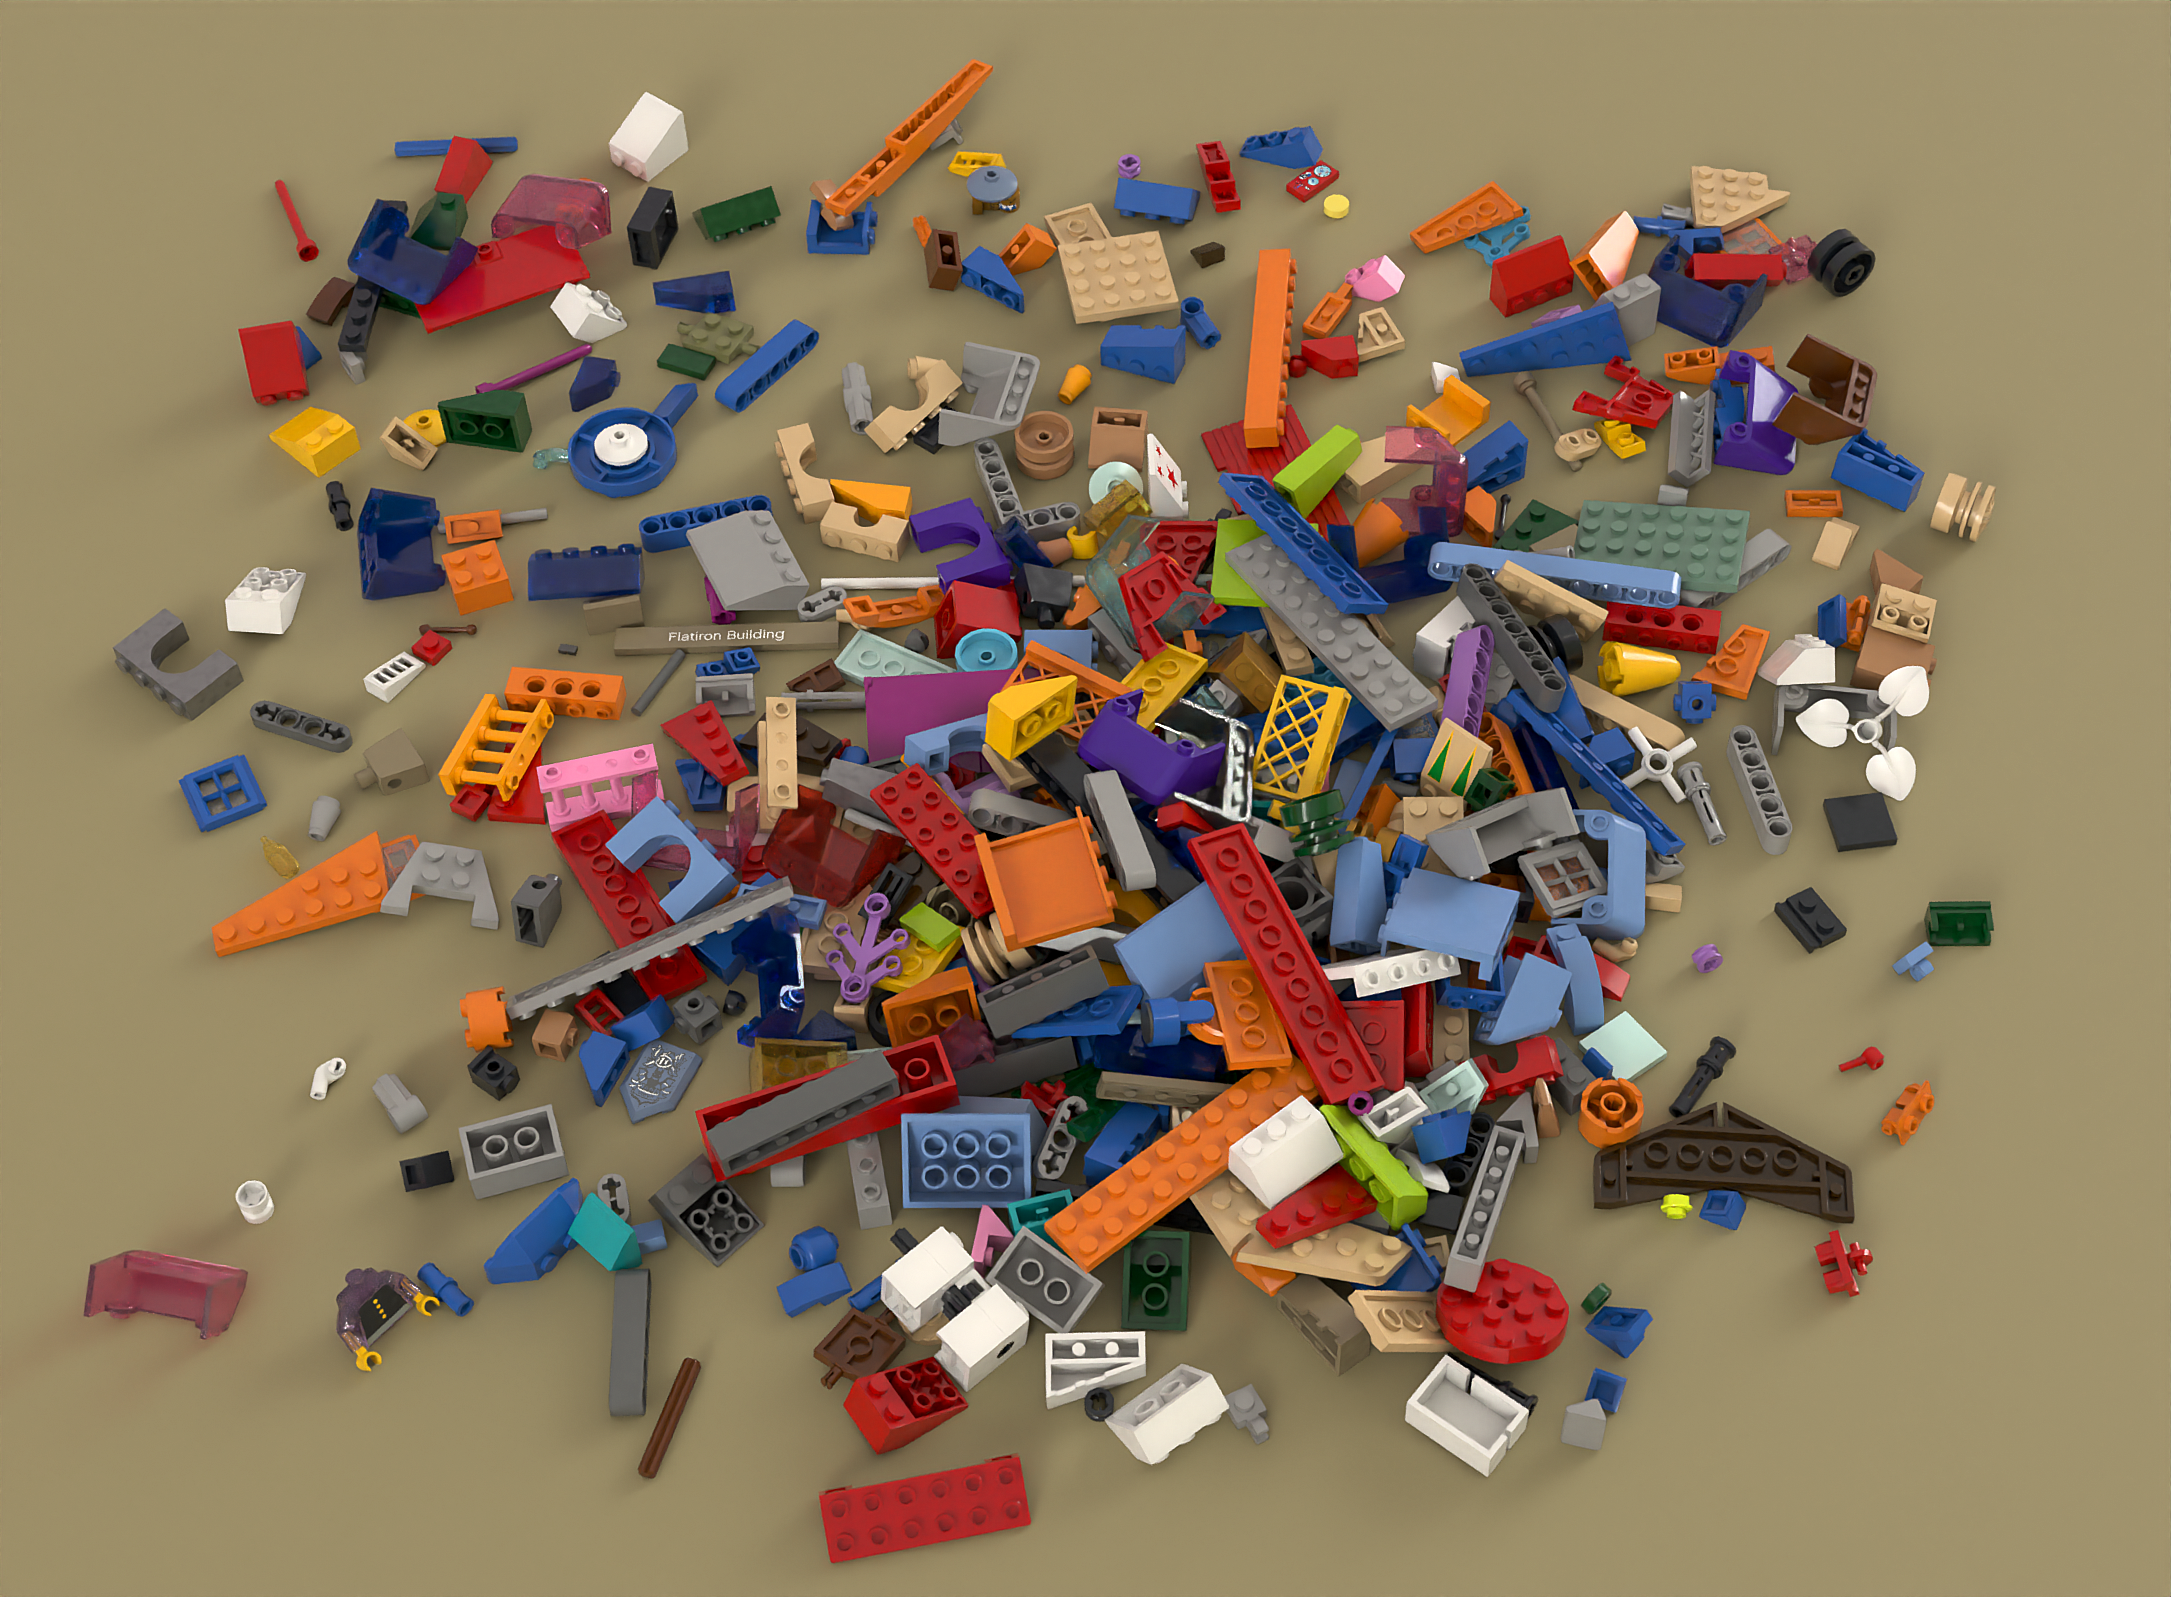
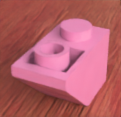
M1383 255L1376 260H1369L1358 269H1351L1345 276V283L1353 286V296L1381 302L1398 293L1405 275L1386 255Z

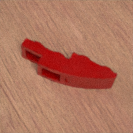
M1541 935L1539 942L1513 936L1503 957V963L1507 955L1522 961L1525 952L1558 966L1546 935ZM1593 953L1598 968L1603 997L1621 1002L1630 982V975L1615 964Z

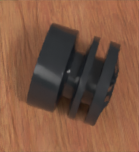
M1555 614L1540 620L1537 626H1527L1552 663L1554 658L1559 657L1564 663L1568 674L1582 667L1584 657L1579 637L1572 624L1563 615Z

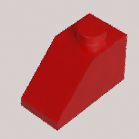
M1353 335L1301 341L1300 355L1306 359L1307 367L1331 379L1358 376L1359 356Z

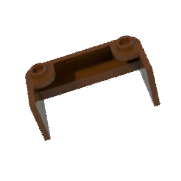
M1807 334L1788 361L1786 367L1809 378L1808 385L1811 393L1817 398L1826 400L1825 406L1793 392L1774 419L1772 425L1801 439L1808 445H1820L1861 434L1869 420L1878 376L1876 370L1868 363Z

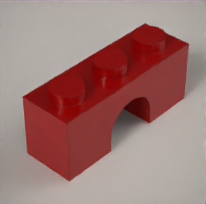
M1544 1034L1517 1043L1518 1062L1514 1069L1507 1073H1501L1497 1060L1488 1054L1472 1058L1489 1084L1478 1105L1486 1106L1493 1104L1497 1101V1097L1503 1095H1521L1526 1092L1525 1088L1535 1085L1537 1078H1543L1546 1085L1549 1086L1555 1083L1556 1078L1564 1076L1555 1041Z

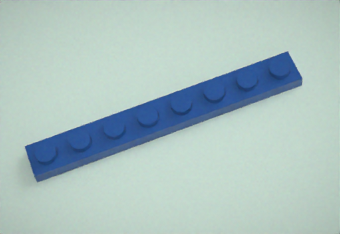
M1523 688L1510 691L1505 699L1513 706V710L1518 715L1524 717L1537 734L1544 736L1552 744V749L1559 755L1564 756L1571 763V768L1576 773L1583 775L1591 783V788L1598 794L1603 795L1611 803L1610 806L1615 812L1623 815L1627 820L1640 825L1644 829L1646 839L1651 843L1650 845L1654 851L1667 856L1679 853L1686 844L1553 713L1539 710Z

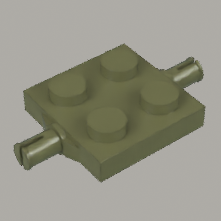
M707 312L700 322L694 326L682 321L677 326V332L688 335L683 341L684 348L715 356L717 361L730 364L739 354L745 352L753 355L760 349L759 345L748 343L754 335V326Z

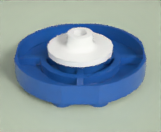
M622 407L600 412L584 421L569 441L568 457L571 471L583 487L611 498L637 495L657 487L674 467L677 459V447L674 433L663 418L638 408Z

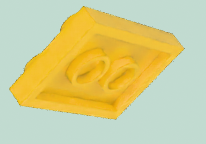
M958 926L959 929H960V932H961L962 929L965 928V927ZM907 931L911 940L909 946L903 950L893 949L887 953L877 966H881L884 959L888 956L894 955L903 964V971L895 977L887 975L872 986L901 993L925 979L943 972L963 945L962 935L940 952H937ZM899 937L896 942L902 941L905 937ZM897 963L891 964L888 969L895 968Z

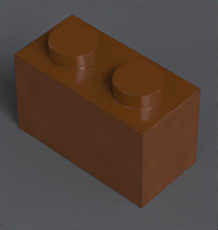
M932 229L924 248L929 288L954 291L963 271L957 232Z

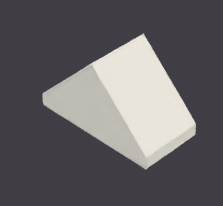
M1408 1086L1376 1104L1369 1114L1366 1115L1364 1113L1363 1116H1358V1119L1377 1141L1400 1144L1412 1130L1411 1127L1416 1126L1422 1119L1421 1117L1428 1112V1107Z

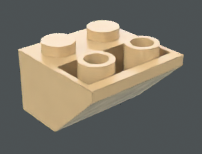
M1882 583L1871 606L1867 625L1927 643L1937 600Z

